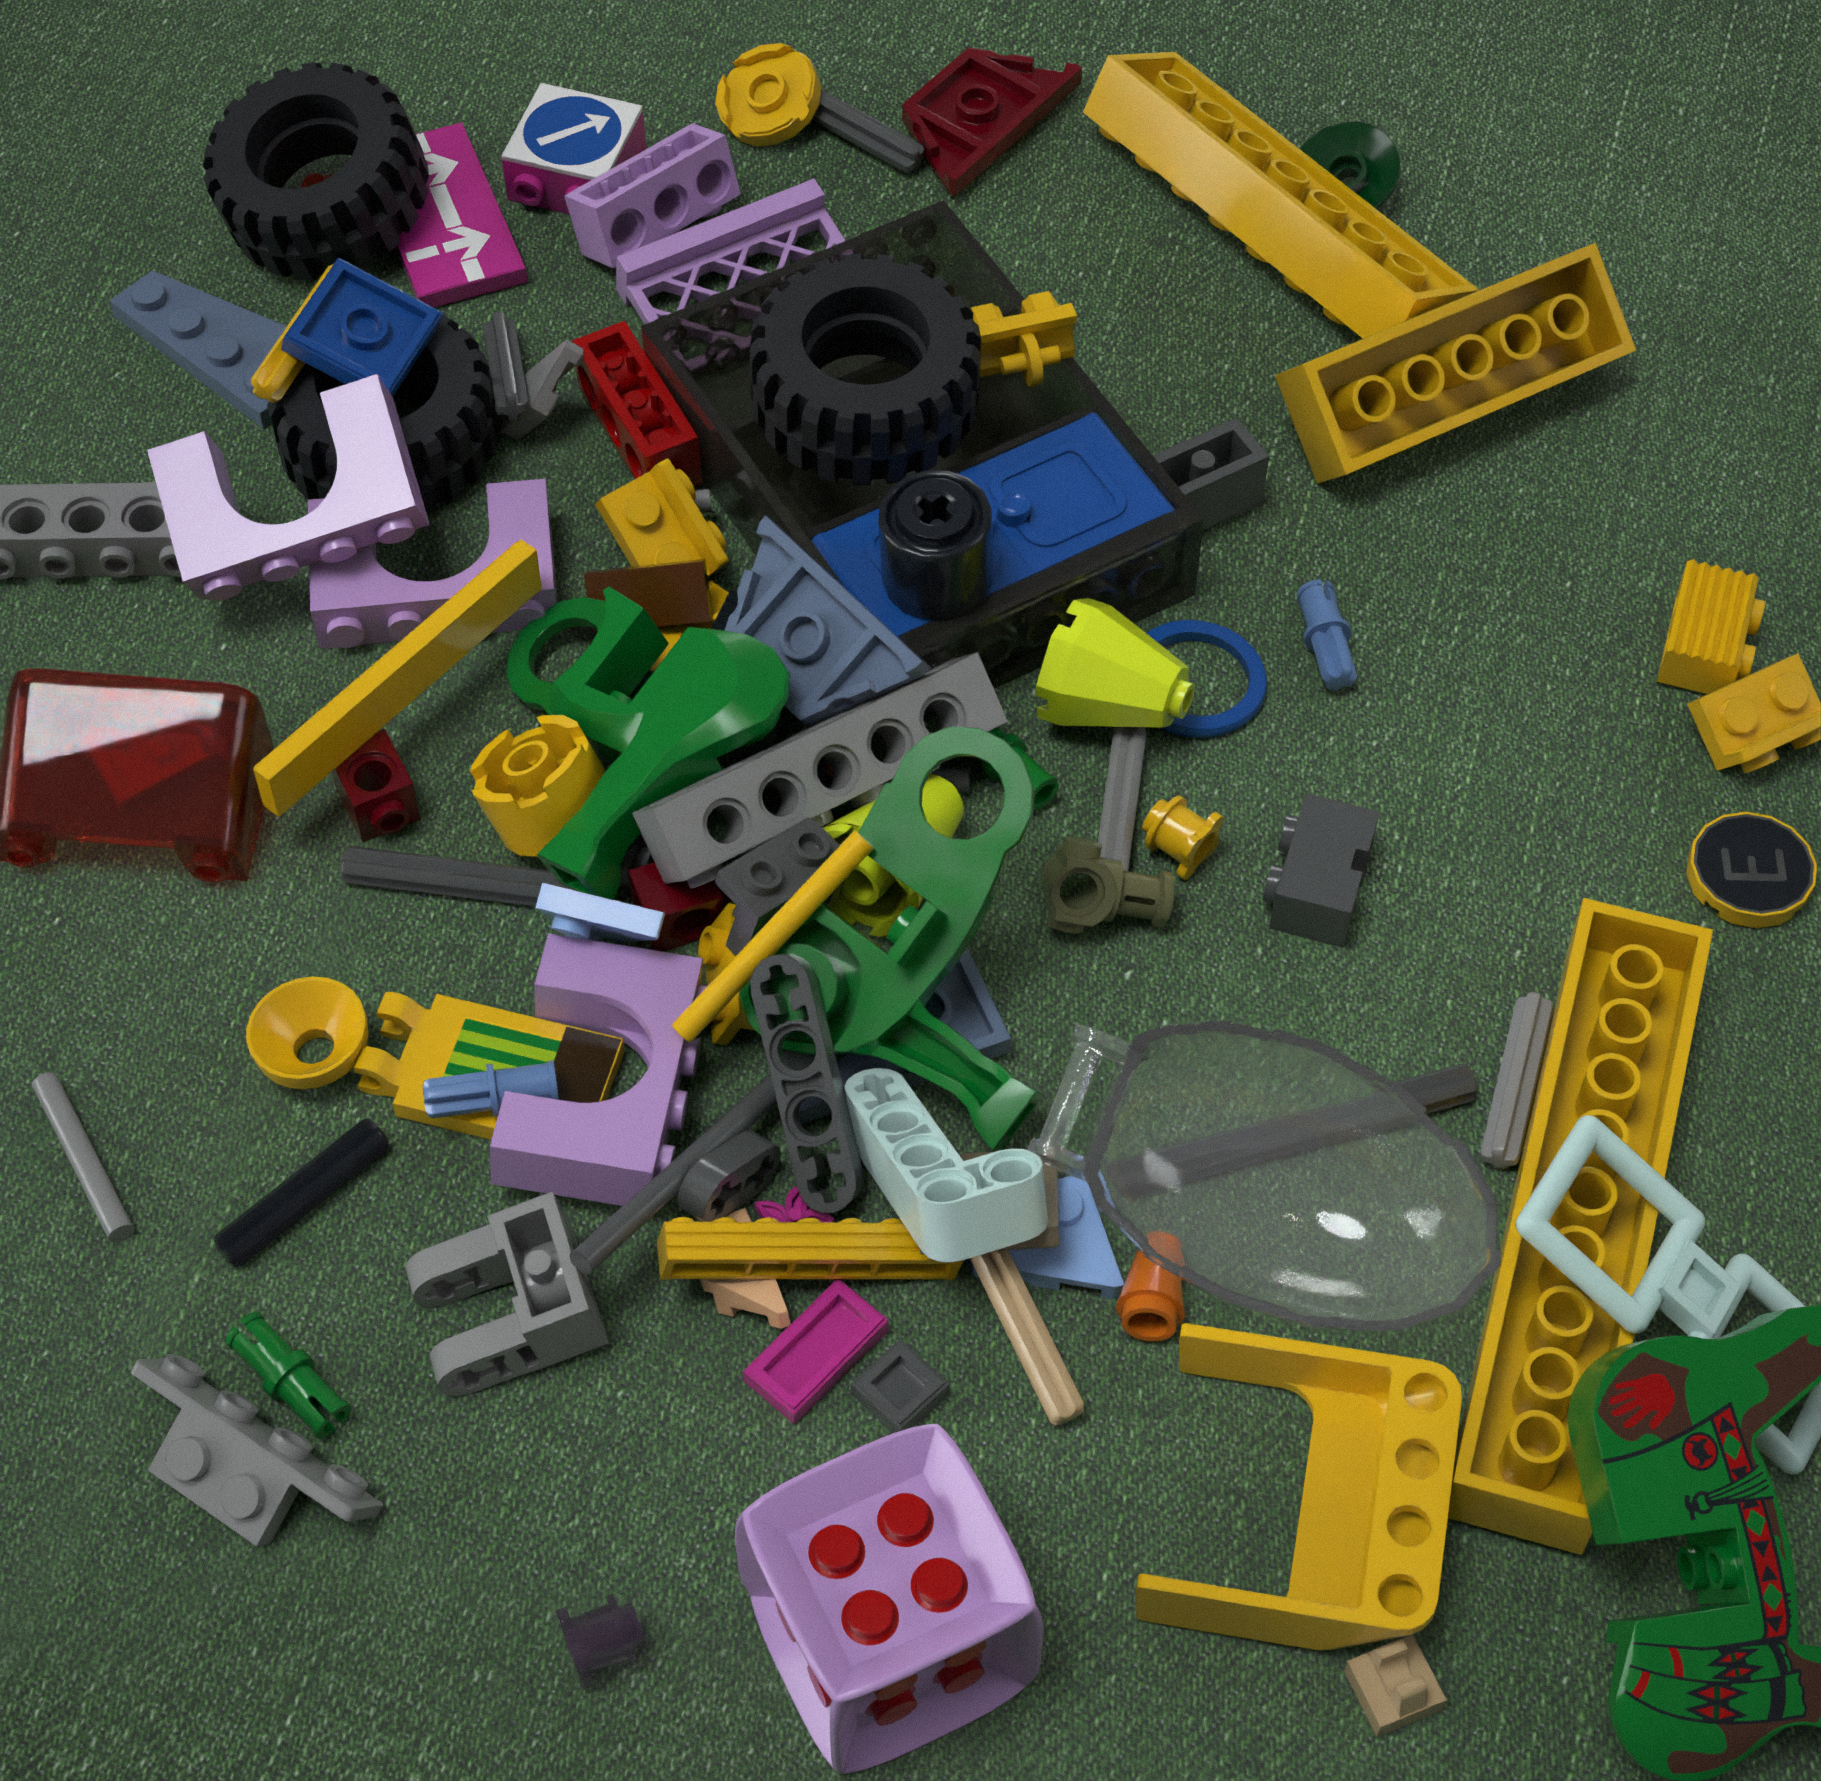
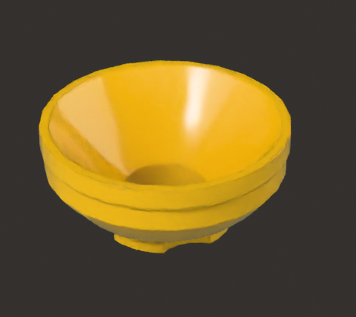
M326 977L297 978L276 987L258 1002L250 1015L246 1028V1042L249 1052L263 1074L279 1085L295 1089L318 1088L338 1080L355 1066L362 1047L366 1046L368 1041L367 1016L361 1000L352 989L342 982ZM325 1038L334 1043L331 1054L321 1062L308 1064L301 1062L297 1058L298 1051L309 1040Z

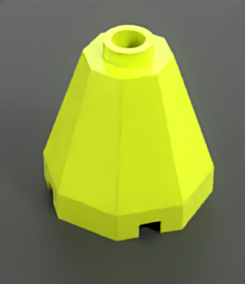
M1090 598L1073 600L1066 613L1077 616L1071 627L1058 624L1050 637L1036 683V696L1048 700V704L1037 706V718L1061 726L1158 728L1170 726L1175 717L1183 719L1191 706L1195 692V685L1188 682L1189 667L1111 605Z

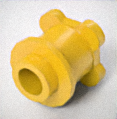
M1180 795L1172 798L1169 802L1161 799L1152 807L1143 822L1142 830L1147 833L1145 847L1151 851L1161 849L1180 862L1176 875L1183 880H1187L1192 876L1196 868L1215 851L1220 841V827L1225 818L1215 811L1205 820L1187 808V800Z

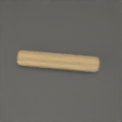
M992 1251L970 1258L1050 1423L1056 1426L1077 1418L1084 1412V1402L1009 1251Z

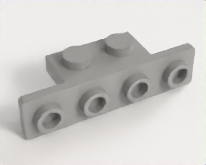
M167 1354L165 1358L137 1359L130 1373L181 1408L148 1471L255 1546L271 1543L300 1490L348 1522L376 1518L383 1503L365 1491L368 1483L364 1478L343 1466L335 1464L326 1465L310 1454L313 1446L303 1436L282 1427L274 1429L257 1418L258 1408L254 1403L237 1393L227 1390L220 1392L202 1380L205 1372L194 1362L175 1354Z

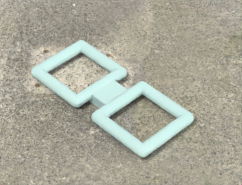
M1586 1115L1578 1119L1516 1220V1229L1526 1241L1630 1333L1637 1334L1645 1331L1659 1308L1688 1336L1704 1339L1719 1338L1746 1290L1770 1312L1805 1307L1802 1302L1749 1255L1737 1254L1733 1256L1724 1270L1695 1243L1705 1227L1703 1213L1595 1116ZM1592 1151L1673 1224L1632 1296L1549 1223ZM1821 1382L1811 1390L1788 1437L1772 1424L1754 1441L1756 1447L1787 1474L1796 1475L1805 1469L1821 1437Z

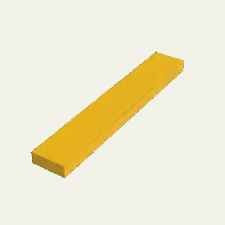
M522 539L515 542L257 763L253 771L263 806L278 817L284 814L542 589L537 550Z

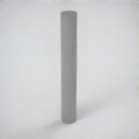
M53 1072L39 1075L33 1080L32 1088L110 1242L125 1240L133 1233L134 1227L61 1082Z

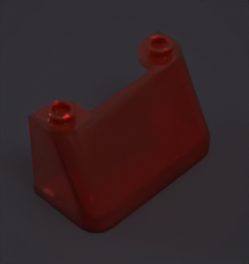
M41 668L18 671L12 679L7 696L0 757V861L23 868L35 867L38 864L50 861L55 856L58 846L57 840L176 849L178 858L183 866L189 869L193 877L209 883H218L225 879L247 881L265 808L253 768L274 750L259 699L243 687L222 682Z

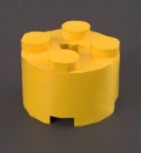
M542 715L536 717L541 727L527 730L515 738L509 729L505 730L482 749L471 765L470 773L475 779L474 790H471L506 848L520 856L538 857L537 854L582 808L606 771L578 722L564 715Z

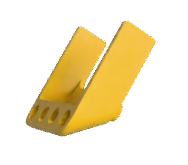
M1189 1323L1182 1324L1179 1337V1370L1181 1372L1283 1388L1298 1394L1306 1401L1312 1412L1313 1425L1289 1590L1287 1596L1282 1597L1149 1574H1139L1136 1585V1618L1146 1622L1312 1650H1335L1408 1636L1423 1630L1434 1617L1439 1596L1462 1403L1461 1385L1455 1374L1444 1365L1430 1360Z

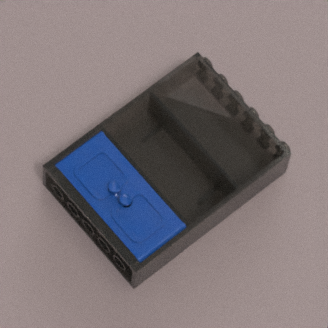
M944 200L921 210L913 211L907 216L873 230L865 231L854 238L815 252L806 258L772 272L764 273L758 278L724 292L714 294L705 300L671 314L663 315L641 326L644 352L698 436L702 481L757 556L762 537L757 535L756 531L759 522L766 515L923 659L931 669L951 659L978 652L991 684L996 689L1042 667L1050 637L1057 625L1061 624L1070 628L1077 617L1066 613L1073 600L1090 598L1111 605L1135 624L1195 596L1204 526L1203 516L1073 357L1062 359L1057 364L1043 366V383L1037 386H1027L1021 371L1003 375L1001 372L980 377L978 406L976 407L975 420L970 432L961 437V445L950 456L943 459L938 455L937 465L929 469L951 471L970 478L985 492L992 508V586L983 601L966 614L946 620L922 619L903 612L889 599L882 583L878 527L880 503L888 490L896 483L887 484L886 479L871 480L870 486H853V479L839 477L837 483L818 477V470L810 467L805 472L789 462L787 451L782 454L779 453L766 440L765 431L758 426L754 416L753 399H751V329L754 319L761 313V305L769 294L775 289L781 292V283L797 271L803 275L809 273V266L813 263L827 258L830 264L841 262L843 256L849 254H861V259L877 260V254L894 256L897 264L907 266L909 261L925 267L928 270V277L932 279L939 275L955 289V297L960 295L970 308L992 303L1000 308L1003 317L1021 314V302L1025 300ZM854 355L840 358L820 369L835 379L860 385L890 382L911 371L894 360L875 355ZM915 470L906 473V476L916 474ZM929 706L924 711V722L937 716Z

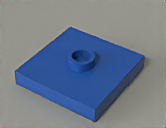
M338 258L284 336L281 350L345 384L378 374L393 397L439 327L443 312Z

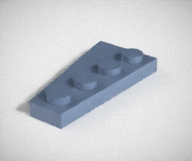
M155 271L149 272L110 300L115 318L264 429L272 423L267 406L269 401L255 396L251 378L287 326Z

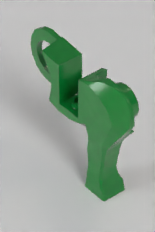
M607 587L603 590L605 601L587 597L560 601L544 610V617L532 620L520 631L509 651L506 674L512 691L528 707L533 710H543L548 715H564L577 721L595 753L613 762L605 771L582 808L563 826L537 856L562 885L575 891L614 900L621 884V863L628 847L641 834L632 813L723 770L717 757L736 748L747 747L762 740L775 727L781 715V710L788 700L790 673L773 648L748 634L688 627L632 700L629 698L630 694L669 643L642 606L611 587ZM580 625L592 627L598 631L592 644L553 683L541 681L536 677L534 672L536 657L542 646L553 635L566 628Z
M950 726L924 736L904 755L892 782L885 783L858 832L874 847L867 856L928 900L919 911L912 906L907 907L895 920L887 934V939L894 943L889 952L884 950L822 903L774 955L795 954L804 958L812 966L817 977L835 1054L882 1058L950 1091L967 1107L974 1128L991 1150L999 1151L1006 1148L1044 1094L1018 1081L1005 1067L985 1057L967 1038L951 1026L934 1017L925 1008V1005L938 985L956 965L983 921L994 899L991 896V892L1001 871L1006 854L1021 842L1033 817L1034 787L1025 762L1004 739L979 728ZM958 756L976 757L991 764L999 773L1005 789L1004 807L997 822L984 834L970 839H950L936 832L927 822L922 808L923 788L930 773L942 762ZM782 965L778 966V978L769 981V989L772 994H783L788 1013L775 1015L777 1026L791 1020L809 1019L806 1008L792 1012L789 991L799 987V980L796 974L785 975ZM749 981L740 990L739 997L749 1024L761 1035ZM797 1030L791 1032L785 1038L783 1049L816 1054L814 1040L807 1033Z

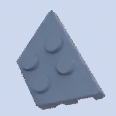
M765 515L759 522L756 534L762 537V541L752 571L744 569L737 590L738 604L735 611L729 615L725 631L748 634L776 651L790 673L788 700L784 706L801 722L811 727L924 676L931 669L923 659L781 527Z

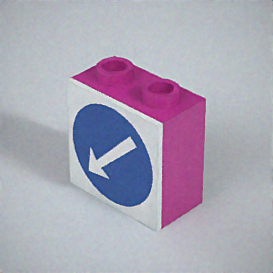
M540 83L501 155L507 200L569 214L564 195L646 150L643 106Z

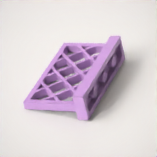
M815 178L616 257V290L626 306L633 305L677 380L750 350L751 330L738 333L722 328L728 310L754 318L761 313V304L734 297L740 279L769 287L767 298L775 289L781 291V283L787 279L783 275L789 260L811 266L813 263L827 258L830 264L841 262L844 255L854 254L824 208L825 194ZM818 229L828 243L824 254L794 246L798 237ZM765 252L781 258L776 272L773 274L745 266L748 257ZM714 271L731 276V280L724 294L696 286L699 277ZM663 291L682 296L676 314L653 308L647 298ZM691 299L720 307L714 325L684 317ZM664 326L670 328L669 332H667ZM678 331L707 338L708 341L705 348L682 357L674 344Z

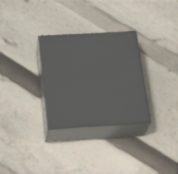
M901 1339L850 1384L851 1395L892 1433L914 1427L949 1395V1383Z

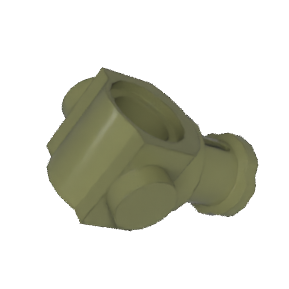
M1067 836L1063 844H1057L1055 854L1045 862L1041 872V884L1046 894L1044 905L1049 911L1046 925L1053 929L1068 933H1083L1085 926L1092 927L1101 921L1111 923L1116 914L1148 919L1151 926L1157 928H1164L1169 920L1174 901L1175 883L1174 875L1171 872L1160 871L1157 876L1123 871L1121 861L1100 857L1102 844L1090 839ZM1074 873L1088 874V884L1080 894L1073 897L1060 895L1061 884L1069 875Z

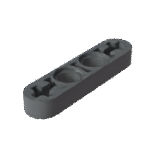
M795 954L772 955L763 959L755 967L750 980L751 995L797 1188L802 1200L811 1209L821 1213H835L852 1205L860 1197L864 1186V1173L816 974L812 966L804 958ZM782 965L785 975L796 974L799 980V987L789 991L792 1012L806 1008L809 1019L791 1020L777 1026L775 1015L788 1013L783 994H772L769 989V981L778 978V966ZM800 1030L807 1033L813 1038L816 1045L815 1059L805 1069L792 1067L783 1055L785 1038L793 1031ZM810 1096L823 1099L832 1111L830 1127L823 1134L814 1135L807 1132L799 1121L798 1111L800 1105ZM838 1139L840 1150L826 1153L832 1173L843 1172L846 1178V1185L837 1189V1199H833L831 1192L827 1189L818 1190L816 1178L825 1174L823 1156L820 1153L809 1158L806 1147H818Z

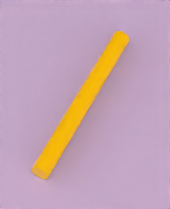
M854 830L671 1024L676 1032L691 1043L751 980L755 967L763 959L774 955L874 847Z

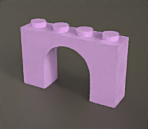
M378 374L320 393L337 454L336 476L329 493L320 505L309 514L292 522L262 524L249 520L240 514L223 452L205 431L147 450L182 581L201 600H225L239 594L243 586L262 580L270 582L286 580L298 574L301 567L319 561L327 563L344 561L354 556L359 548L377 542L384 544L398 543L413 536L416 529L430 525L393 397Z
M546 478L486 484L489 518L488 543L479 559L469 568L455 576L424 582L400 578L388 572L376 561V543L357 549V553L344 561L334 563L319 561L310 564V612L319 649L333 647L351 648L365 644L400 642L520 539L537 550L542 589L492 633L521 631L532 620L544 617V610L558 603L551 514ZM325 498L308 500V514L320 505Z
M548 933L534 983L535 1017L623 1038L624 1043L641 1056L648 1070L642 1079L630 1090L615 1098L600 1102L578 1103L505 1091L490 1143L492 1185L541 1193L553 1191L554 1195L623 1206L675 1159L676 1147L667 1145L670 1130L682 1131L684 1125L688 1091L680 1090L683 1076H695L700 1051V1038H695L689 1043L676 1032L671 1024L707 987V985H702L703 958Z

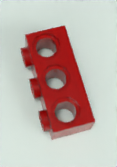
M622 321L572 340V343L583 348L584 353L578 366L576 365L578 387L633 478L644 475L656 464L668 458L675 470L681 469L688 476L693 487L702 484L698 436L627 323Z

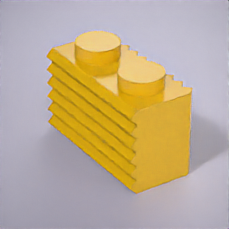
M1695 559L1686 562L1677 590L1656 682L1708 694L1750 674L1756 646L1745 644L1747 634L1757 635L1766 602L1755 599L1759 579L1755 573L1746 575L1742 570L1734 572L1730 567L1722 569L1719 565L1711 567L1707 562L1698 564Z

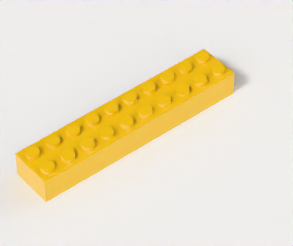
M1587 898L1582 900L1568 945L1458 1435L1448 1518L1579 1555L1583 1554L1592 1535V1527L1569 1435V1403L1575 1385L1584 1371L1605 1353L1620 1346L1633 1343L1634 1333L1625 1330L1526 1241L1516 1229V1220L1579 1118L1586 1115L1598 1118L1665 1179L1713 929ZM1592 1151L1549 1223L1632 1296L1647 1270L1658 1210Z

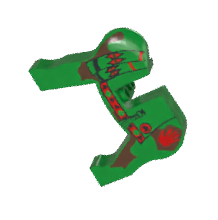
M1821 1304L1762 1314L1741 1328L1716 1339L1676 1335L1658 1337L1620 1346L1595 1360L1581 1375L1572 1392L1568 1409V1429L1595 1544H1623L1686 1535L1688 1546L1680 1547L1677 1553V1567L1681 1582L1688 1591L1696 1590L1698 1604H1717L1609 1620L1605 1643L1618 1644L1608 1695L1611 1724L1617 1739L1628 1755L1641 1767L1657 1776L1676 1781L1711 1779L1732 1769L1787 1727L1798 1725L1821 1729V1647L1801 1644L1799 1642L1797 1588L1788 1534L1774 1486L1765 1463L1754 1443L1760 1434L1821 1382Z

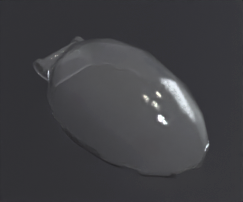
M1201 1021L1199 1024L1159 1026L1137 1035L1131 1043L1089 1026L1076 1025L1071 1037V1041L1076 1046L1039 1139H1031L1027 1150L1038 1155L1041 1158L1042 1164L1087 1182L1100 1211L1144 1258L1211 1298L1312 1329L1399 1331L1461 1310L1484 1281L1491 1277L1500 1266L1501 1250L1497 1249V1210L1495 1208L1499 1204L1471 1153L1462 1141L1457 1137L1452 1139L1424 1113L1427 1109L1396 1083L1322 1042L1275 1029L1270 1032L1244 1024H1231L1232 1021ZM1102 1056L1118 1063L1097 1111L1081 1156L1066 1150L1065 1147Z

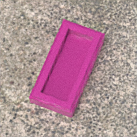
M836 1279L743 1371L744 1382L795 1425L889 1331V1320L840 1279Z

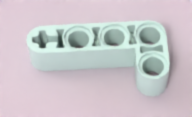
M887 1068L867 1069L854 1074L846 1081L844 1086L846 1102L860 1159L922 1253L928 1258L939 1262L961 1261L1031 1240L1046 1230L1048 1213L1043 1164L1041 1158L1034 1152L1011 1148L963 1161L904 1077L897 1071Z

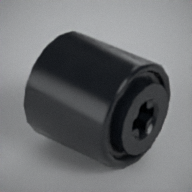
M926 470L906 476L888 490L880 503L878 527L882 583L887 595L903 612L922 619L946 620L966 614L983 601L992 586V508L985 492L970 478L951 471Z

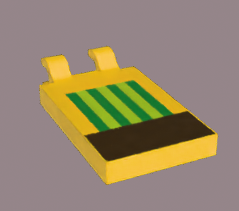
M385 992L376 1013L377 1018L384 1020L380 1033L389 1039L407 1041L400 1060L384 1050L363 1046L354 1066V1073L362 1075L358 1083L359 1090L371 1095L394 1098L392 1104L396 1117L491 1140L498 1118L493 1117L492 1111L440 1118L428 1117L423 1097L424 1081L431 1078L487 1071L486 1064L492 1063L493 1069L498 1070L543 1064L554 1060L559 1100L578 1103L608 1100L625 1053L624 1039L436 994L429 1010L408 996L396 992Z

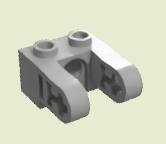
M553 1191L488 1215L489 1225L423 1249L413 1255L406 1263L405 1269L414 1301L421 1306L438 1307L448 1305L513 1281L518 1296L512 1298L515 1313L449 1337L432 1349L430 1360L437 1386L441 1393L450 1396L475 1393L609 1343L589 1277L579 1272L570 1261V1253L579 1244L574 1228Z

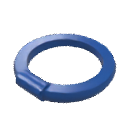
M1199 620L1173 621L1157 626L1146 633L1163 647L1182 641H1200L1216 645L1229 652L1239 661L1248 680L1247 693L1233 708L1215 715L1197 716L1186 714L1183 719L1175 717L1170 726L1160 729L1171 734L1189 738L1217 737L1242 727L1259 711L1267 693V675L1255 649L1240 635L1218 624Z

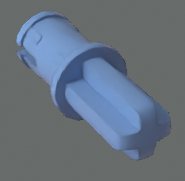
M1321 579L1312 580L1303 584L1296 594L1306 624V630L1303 634L1304 643L1309 650L1315 652L1320 674L1325 681L1326 687L1329 690L1338 691L1343 686H1352L1357 678L1347 643L1352 635L1351 627L1345 619H1342L1334 585L1326 581L1322 587Z
M554 1060L543 1064L498 1070L493 1069V1063L486 1064L487 1071L431 1078L424 1081L423 1084L425 1110L428 1117L431 1118L492 1111L493 1117H498L505 1091L559 1100Z

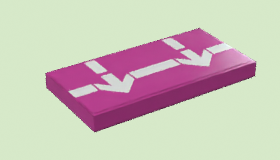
M463 123L416 134L428 164L429 178L426 183L428 193L422 210L416 209L419 216L409 233L403 231L398 236L400 243L395 247L416 299L434 308L528 282L526 267Z

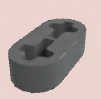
M748 1129L741 1132L693 1165L680 1186L677 1196L678 1207L701 1222H712L715 1219L726 1217L757 1196L767 1186L780 1162V1147L752 1130Z

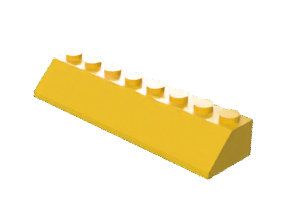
M1176 52L1108 55L1083 113L1099 125V132L1104 137L1121 143L1134 153L1135 161L1141 167L1160 174L1171 183V189L1177 196L1186 201L1194 202L1209 214L1208 219L1214 226L1223 231L1233 233L1244 242L1246 250L1251 256L1262 262L1270 263L1285 275L1284 281L1288 286L1300 293L1308 294L1322 305L1323 313L1332 321L1348 326L1361 338H1366L1479 291L1477 287Z

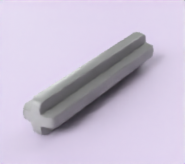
M1114 727L1098 843L1102 844L1100 857L1121 861L1123 871L1129 870L1147 734L1144 727Z
M1529 992L1526 997H1519L1515 1002L1480 1150L1482 1160L1493 1164L1496 1169L1506 1170L1508 1166H1514L1519 1163L1553 1016L1554 1006L1552 1002L1541 998L1540 994L1535 992Z

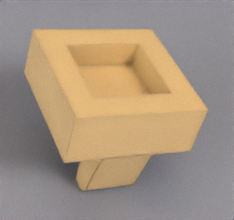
M1413 1634L1350 1659L1346 1663L1344 1673L1376 1737L1442 1711L1447 1699Z

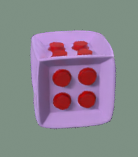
M926 1424L892 1433L814 1467L762 1495L739 1515L735 1526L738 1568L742 1582L750 1594L761 1634L807 1730L824 1758L837 1774L862 1771L886 1763L959 1729L1010 1700L1025 1686L1030 1684L1038 1674L1042 1659L1044 1625L1041 1613L1035 1603L1030 1581L1022 1561L979 1479L957 1444L939 1424Z

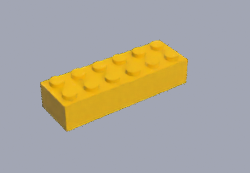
M1593 243L1276 374L1275 378L1317 483L1347 475L1632 353L1636 351L1598 247L1596 243Z

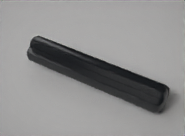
M364 1119L357 1123L219 1231L214 1237V1242L222 1257L234 1267L242 1266L385 1153L388 1150L389 1144L384 1132L370 1119Z

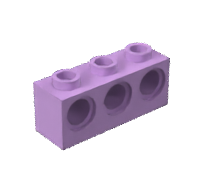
M692 123L564 195L581 254L615 268L617 256L680 232V229L699 218L709 217L718 213L722 209L723 204L739 196L741 192L726 135Z

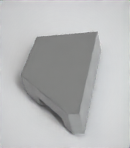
M566 339L525 374L530 404L529 411L519 414V421L508 422L507 415H504L500 432L518 440L523 438L551 414L560 398V395L555 392L557 382L576 365H579L584 355L583 348Z

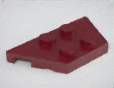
M968 47L902 104V122L913 139L923 145L926 159L948 193L956 196L1081 84L1082 67L1076 63L1066 62L1064 72L1035 68L1034 57L1017 54L999 55L994 51Z

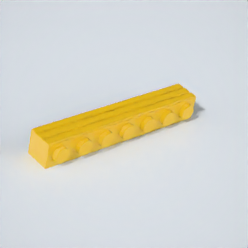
M678 1217L671 1221H664L657 1239L660 1280H954L964 1260L939 1262L928 1258L924 1254H920L919 1246L901 1219L897 1218L885 1219L880 1223H862L857 1218H847L839 1222H821L816 1218H804L797 1222H779L775 1218L767 1217L758 1219L755 1222H737L733 1218L722 1217L712 1222H694L689 1217Z

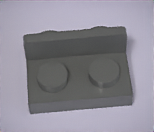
M805 818L718 871L715 880L716 885L736 904L732 913L735 919L725 945L735 956L840 846L813 818ZM845 880L823 902L824 905L832 908L837 904Z

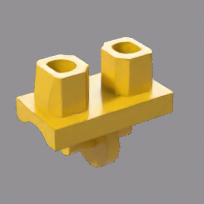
M1049 291L1028 295L1021 302V314L1003 317L1000 308L992 303L971 308L973 321L979 326L981 335L980 377L1001 372L1003 375L1021 371L1027 386H1037L1043 383V366L1057 364L1062 359L1075 356L1073 330L1074 325L1077 323V314L1072 303L1058 305Z

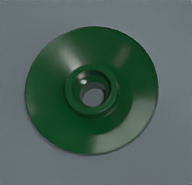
M1363 122L1333 124L1316 132L1300 148L1301 151L1341 182L1347 177L1357 178L1345 185L1376 209L1389 199L1398 184L1401 168L1397 148L1385 132L1373 125Z

